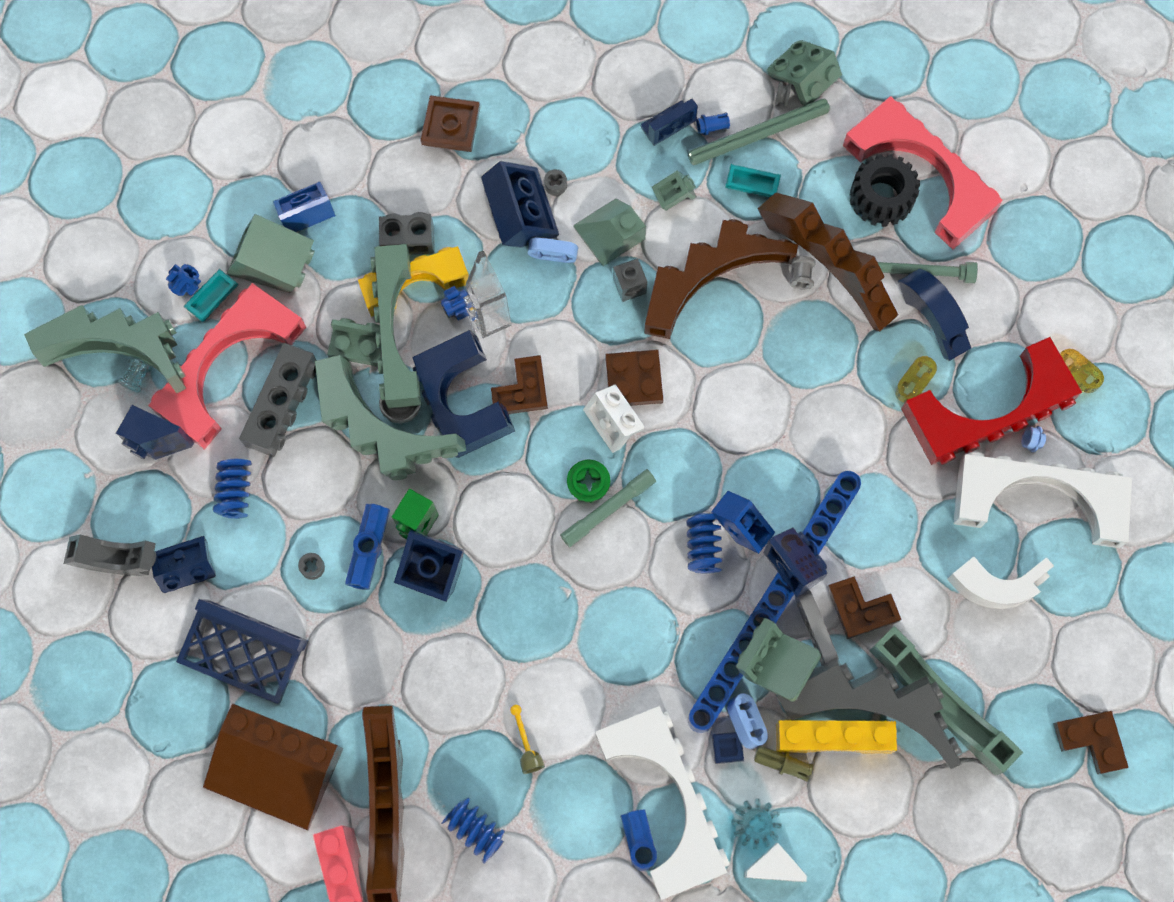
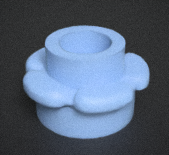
M1029 426L1022 435V446L1028 448L1030 452H1036L1038 449H1041L1046 442V435L1042 433V427L1037 426L1034 428Z

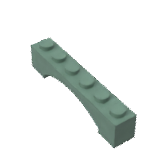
M407 244L374 247L375 257H371L370 260L372 273H376L377 281L372 282L374 298H378L379 306L374 307L375 322L380 323V332H376L377 348L382 349V358H378L377 362L379 374H383L384 383L379 384L380 398L386 401L388 408L421 405L417 372H411L401 359L394 337V311L397 298L405 280L411 279L410 254Z
M895 626L892 627L869 652L904 686L925 676L928 677L931 684L936 681L944 698L940 699L943 709L935 712V714L941 713L948 726L947 729L995 776L1004 773L1020 757L1023 751L1002 731L989 724L959 698L924 661L914 648L915 646Z

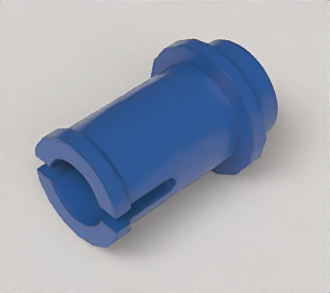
M724 112L723 114L707 117L701 115L700 118L696 119L697 131L699 134L708 135L711 131L729 129L730 119L728 113Z

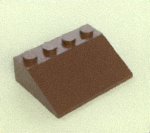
M232 703L220 729L203 788L309 831L343 748Z

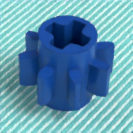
M175 264L166 277V280L169 281V289L178 296H184L186 292L192 296L201 283V280L198 279V271L189 264H184L181 268Z
M453 286L443 291L445 298L440 300V303L448 318L455 316L459 321L469 316L467 309L473 306L465 289L458 291Z

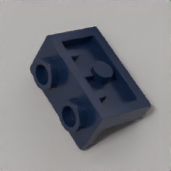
M693 98L687 102L681 100L643 122L641 129L653 146L696 122L698 105Z
M204 536L155 551L156 560L152 566L153 578L162 593L175 591L216 577L215 570L210 562L208 542Z

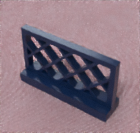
M199 599L195 607L197 613L176 662L266 700L280 704L301 651L305 650L308 640L208 599ZM203 618L210 620L215 629V633L202 638L199 630ZM219 625H222L226 628L220 630ZM230 630L237 631L241 643L228 648L222 634ZM244 635L249 636L251 638L246 640ZM217 636L223 651L210 656L204 642ZM259 640L263 643L266 653L253 659L248 644ZM199 644L205 659L196 663L186 659L190 648ZM269 645L276 647L277 649L271 651ZM243 646L248 661L235 667L230 652ZM282 650L291 653L292 656L288 665L278 669L273 654ZM225 655L230 669L219 673L215 671L212 660ZM268 657L274 672L260 677L255 662ZM207 663L208 668L201 664ZM250 665L256 680L246 684L241 682L237 670ZM283 671H285V673H284V675H283V678H282L280 673L283 672ZM232 673L233 678L226 675ZM274 675L279 683L276 695L266 692L262 682ZM256 683H257V684H258V687H259V689H258V688H255V687H253V686H252V685H254V684H256Z

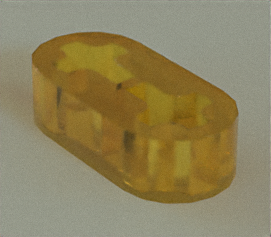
M1065 349L1060 353L1064 361L1069 358L1073 360L1072 365H1069L1068 368L1081 391L1093 393L1100 388L1104 382V375L1097 366L1074 349ZM1092 375L1095 379L1088 384L1085 380Z
M928 356L918 357L901 378L895 390V394L901 402L905 403L906 400L921 394L937 371V365L932 358ZM928 366L927 372L921 378L918 377L917 374L920 367ZM911 382H914L916 385L912 392L908 395L905 394V387L907 388Z

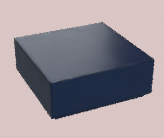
M736 732L712 734L715 764L744 761L743 746Z

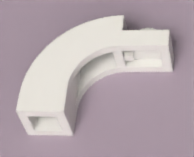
M973 557L956 570L947 580L961 595L971 602L988 608L1005 609L1021 605L1039 594L1041 591L1037 587L1050 577L1047 571L1054 565L1046 557L1024 576L1014 580H1003L988 573L978 560Z

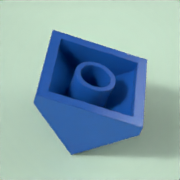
M321 182L273 201L283 227L294 232H299L336 216Z

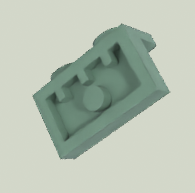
M341 318L340 320L332 319L331 326L333 332L327 352L328 357L341 355L349 362L378 367L377 359L382 358V349L377 348L376 332H380V325L375 323L357 324L355 321L347 318Z

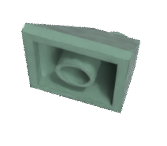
M617 198L573 225L602 266H605L646 238V225L630 205Z

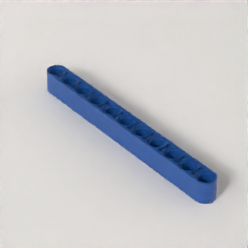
M844 471L839 474L803 531V534L810 543L808 547L814 555L820 554L861 487V479L853 471ZM847 481L851 483L853 490H844L840 482ZM829 503L837 505L839 513H830L826 505ZM812 527H822L825 535L821 537L816 536L812 531ZM778 572L692 707L688 716V724L693 731L704 733L712 727L742 679L743 675L740 671L736 677L727 676L724 672V666L727 664L736 666L738 664V658L742 653L739 648V642L743 640L751 642L753 632L757 628L754 625V619L762 617L776 624L792 599L794 593ZM771 594L779 595L782 598L783 604L780 606L772 605L768 600V596ZM712 688L721 689L724 693V699L719 702L713 701L709 697V690ZM696 712H705L709 717V723L705 726L697 725L693 719V715Z

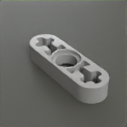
M806 591L798 598L795 596L796 604L813 646L821 653V665L838 658L811 591Z

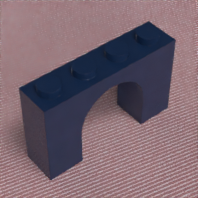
M468 330L412 357L415 364L413 371L417 372L419 382H422L424 387L422 396L427 405H431L434 413L431 414L433 424L437 429H440L442 435L457 434L465 440L466 451L459 452L456 458H460L515 432L508 411L500 402H496L469 415L453 414L449 408L447 392L452 380L461 372L487 360L480 341L473 332Z

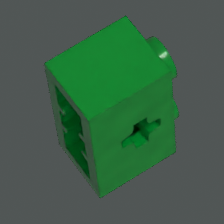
M409 488L391 517L396 524L395 528L400 531L399 535L407 540L411 530L427 536L439 514L433 501Z

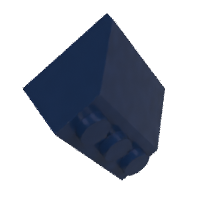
M499 161L481 176L502 245L525 247L529 245V241L532 238L552 239L559 236L537 167Z

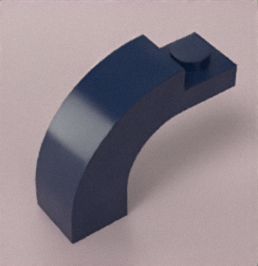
M918 269L898 281L905 303L918 309L930 323L944 359L950 361L971 349L965 331L969 328L965 316L954 297L935 276L925 270Z

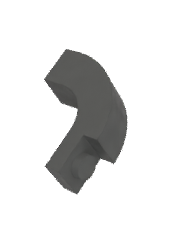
M81 534L69 537L63 564L105 573L147 576L156 560V552L154 551L156 543L146 540L136 543H117Z

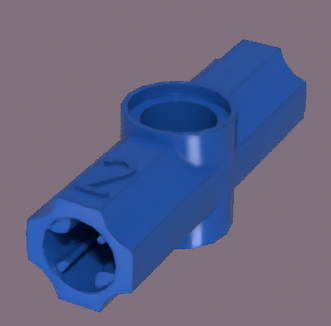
M366 504L358 535L353 541L354 551L345 585L361 590L370 589L377 559L382 553L381 544L390 509L381 505ZM365 542H374V547L371 551H361V547Z

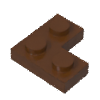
M541 355L515 358L517 384L492 387L493 404L500 402L506 407L508 414L548 409Z
M855 576L827 586L847 639L902 620L892 594L865 602Z
M1112 711L1053 723L1061 752L1089 746L1097 775L1129 768Z

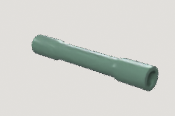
M648 469L644 470L631 480L626 487L585 518L578 520L562 532L560 537L570 548L620 507L656 483V479Z

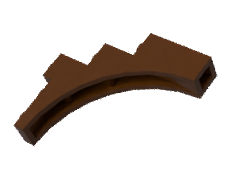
M776 192L757 208L768 229L778 232L799 244L833 274L853 297L874 330L880 332L898 316L881 281L885 276L875 256L854 250L844 229L824 224L813 202Z
M736 219L722 220L717 248L703 242L697 244L690 243L684 271H680L674 266H658L644 334L670 339L676 320L685 305L699 289L715 277L732 269L750 264L770 262L792 264V259L796 257L799 244H794L787 239H769L762 234L749 235L747 234L748 224H743V222Z
M393 705L363 707L362 712L369 782V853L366 894L368 902H400L405 854L402 839L404 811L401 790L402 748L397 736Z

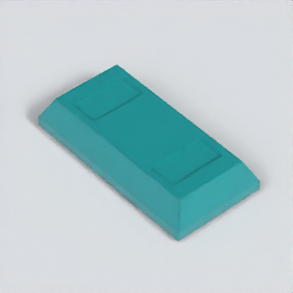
M731 164L725 188L770 198L778 190L781 175Z
M218 269L183 307L201 322H204L239 284L221 269Z

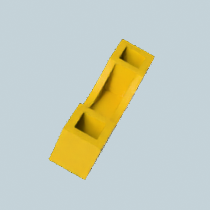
M445 247L439 250L438 253L416 257L410 262L411 279L405 280L399 294L406 286L417 281L433 282L444 291L453 286L459 288L470 284L469 275L459 247ZM372 272L358 279L371 317L374 316V307H379L378 298H374L372 282H376L377 277L376 273Z
M779 720L776 723V752L846 751L862 754H892L897 751L896 721Z

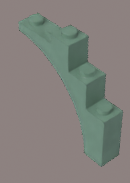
M82 304L24 334L32 354L43 367L81 354L101 352L124 354L140 359L156 368L166 378L176 393L186 389L182 380L186 375L178 362L174 364L172 360L176 358L172 348L177 346L173 337L177 332L169 319L164 321L159 312L136 323L131 315L126 317L121 308L98 319L94 312L89 313Z
M341 355L315 361L322 422L333 430H344L349 427L351 447L362 455H372L378 452L380 472L391 480H403L407 478V475L416 473L415 463H430L432 458L437 457L453 458L459 452L466 451L465 440L457 434L441 436L414 435L394 429L383 423L373 414L362 399L354 381L351 364Z

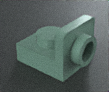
M675 171L652 186L662 209L665 211L687 197L691 200L697 197L693 190L696 186L689 175L685 176L679 171Z

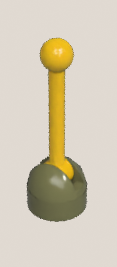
M515 704L510 708V712L515 716L525 753L520 759V766L523 774H529L543 769L545 765L541 755L530 749L520 716L522 709L519 705Z

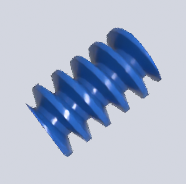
M227 459L217 463L216 468L220 472L216 473L215 476L219 483L215 484L214 487L215 491L218 492L214 495L213 499L218 503L213 506L214 513L234 519L248 516L240 512V509L249 507V504L242 502L241 499L250 496V493L242 491V488L249 487L251 484L243 480V477L251 476L250 471L244 470V467L252 465L251 461L246 459Z
M712 513L696 514L686 521V525L691 528L687 531V537L691 539L687 542V548L692 550L687 553V558L692 561L688 564V570L695 573L707 574L722 571V569L715 567V564L723 562L722 558L714 556L715 553L722 551V547L714 546L715 542L722 540L721 536L714 535L715 531L721 530V526L713 524V521L717 519Z
M468 797L459 802L441 824L450 820L448 831L452 832L459 828L456 835L458 840L468 836L465 846L469 848L476 844L473 852L475 856L485 852L482 862L485 864L504 843L502 838L505 830L502 829L494 833L496 822L493 821L486 825L485 821L488 816L486 813L477 817L476 814L479 806L468 809L467 807L471 800Z

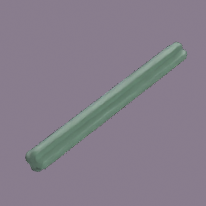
M827 99L815 101L692 149L688 152V158L692 165L699 164L827 114L830 105Z

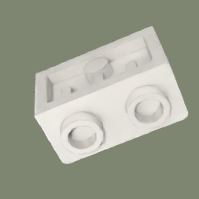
M616 385L596 392L583 409L612 453L620 450L632 435L644 429V425Z

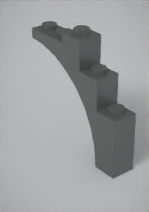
M835 658L813 670L795 701H789L776 694L790 720L830 709H860L883 714L904 723L921 734L940 753L950 769L961 765L958 755L962 751L954 737L949 739L944 729L948 728L941 713L935 714V712L943 709L940 699L944 698V695L937 682L935 681L931 684L927 676L895 691L899 686L891 672L886 674L882 667L851 682L850 680L854 679L848 665L846 663L841 665L838 658Z

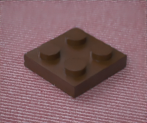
M430 95L420 140L421 145L472 152L481 108L480 102Z
M659 349L605 354L608 387L616 385L630 406L663 403Z

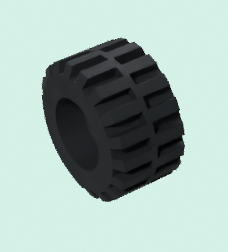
M878 154L875 160L870 157L866 159L865 164L862 163L859 166L850 189L851 206L855 205L854 212L856 214H862L861 219L866 222L869 219L871 220V225L876 226L877 223H881V227H887L889 222L892 225H896L899 220L903 221L907 218L920 191L918 190L920 187V180H917L918 173L916 170H911L913 165L910 162L905 164L903 162L904 158L900 156L898 159L893 158V154H887V157ZM877 183L888 184L895 189L897 196L891 198L882 197L875 193L872 185Z

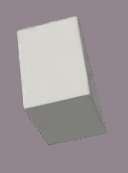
M779 843L774 844L744 873V878L807 882V875Z

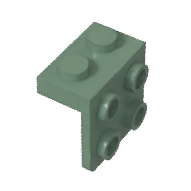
M803 40L793 43L788 50L767 68L769 76L794 85L800 103L804 106L813 103L842 76L834 51Z
M764 618L761 625L754 630L748 647L740 654L736 668L748 681L789 701H795L820 660L821 653L818 649L783 634L773 621Z

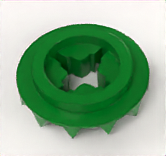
M590 459L582 460L574 464L569 470L567 486L571 495L579 501L592 503L602 499L607 491H609L610 474L602 463ZM586 471H589L591 479L597 481L592 483L591 491H588L586 484H581V481L585 480Z

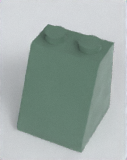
M254 214L244 230L227 274L291 293L295 287L300 288L305 278V273L302 270L305 263L309 265L315 250L311 249L314 240Z

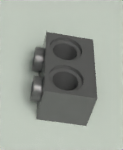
M416 212L412 215L391 213L386 216H380L379 246L407 244L410 255L435 254L432 215ZM417 230H426L421 235L414 234ZM392 231H399L396 236L388 235Z

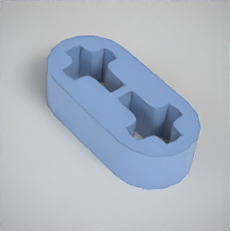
M536 237L530 239L527 253L536 259L573 263L577 259L578 246L568 241Z
M742 693L730 699L727 704L728 714L742 745L748 749H755L766 743L768 739L767 729L753 698L748 694ZM743 705L745 710H740L739 706ZM750 732H754L756 737H752Z

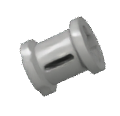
M797 256L792 259L794 273L793 278L790 280L791 287L807 290L814 286L812 268L815 267V259L808 256Z

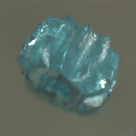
M756 798L754 809H752L751 804L746 800L743 802V806L747 813L739 808H736L734 811L742 819L731 821V825L741 826V829L735 831L733 835L734 837L742 834L745 835L741 842L743 846H746L750 839H752L753 850L758 849L759 839L762 845L768 848L770 843L766 836L773 840H777L779 837L771 829L782 828L781 823H772V819L777 818L780 814L776 811L769 815L768 811L772 806L770 802H767L763 809H760L761 801ZM753 816H757L759 822L764 824L763 828L758 829V833L754 832L753 826H749V820H754Z

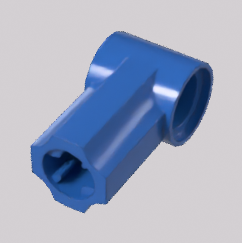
M645 809L621 815L633 866L640 871L652 869L657 860V851L654 847ZM638 850H649L652 854V860L647 864H640L635 858Z

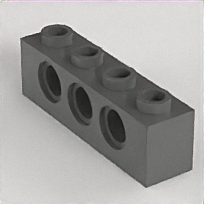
M283 342L239 437L245 447L275 457L277 451L283 448L286 440L285 433L288 427H291L296 420V409L299 402L302 403L305 400L310 378L313 379L316 376L315 361L317 360L313 353ZM298 373L295 380L287 381V377L290 374ZM280 397H287L284 404L276 405V401ZM271 420L276 421L273 428L265 429L267 422Z

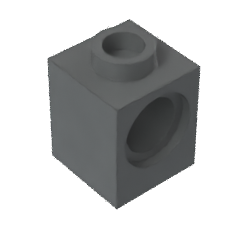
M638 259L613 267V281L622 302L647 294V279Z

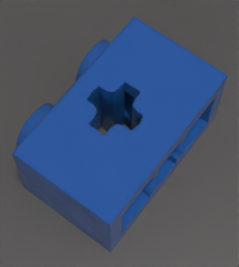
M727 491L711 511L737 544L758 554L775 534V531L751 500L733 492Z

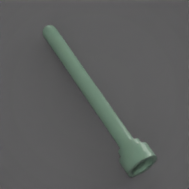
M878 262L883 273L911 274L918 269H922L933 276L958 277L964 283H976L978 272L977 262H965V264H960L959 267Z

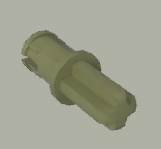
M759 746L755 752L754 761L756 763L778 770L780 775L786 773L806 782L809 780L808 776H811L813 764L789 756L788 752L782 754L763 746Z

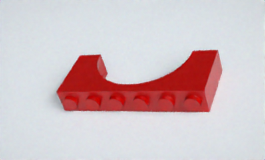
M1051 337L1026 347L1019 356L1026 374L1025 393L1020 405L1002 417L990 420H974L962 417L944 407L931 390L905 401L901 410L931 465L937 462L944 465L956 458L955 454L962 451L965 454L973 452L980 447V443L986 440L989 443H993L1004 437V432L1011 429L1013 432L1020 431L1029 425V421L1035 418L1038 422L1051 416L1053 410L1060 408L1061 411H1064L1076 404L1075 400L1082 391Z

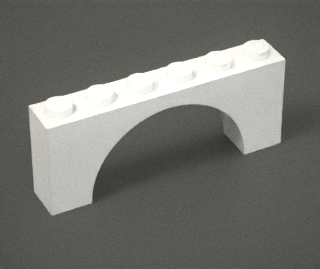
M969 452L959 461L953 524L982 528L988 521L989 511L994 500L1001 492L1019 484L1038 483L1064 492L1079 505L1090 526L1092 545L1121 548L1129 541L1132 478L1123 477L1122 473L1107 472L1101 474L1095 473V470L1091 468L1067 469V466L1063 464L1046 466L1040 465V462L1035 460L1018 462L1012 461V458L1008 456L990 458L985 457L980 452Z
M660 706L598 730L595 732V735L606 761L627 757L648 761L669 775L682 796L685 808V826L681 841L666 862L649 872L660 900H663L726 874L725 867L729 866V861L723 848L718 850L714 838L718 837L716 829L711 820L707 822L703 810L707 808L701 793L695 794L691 783L695 782V778L690 766L684 767L680 757L684 754L678 738H672L669 728L673 727L667 711L662 712Z

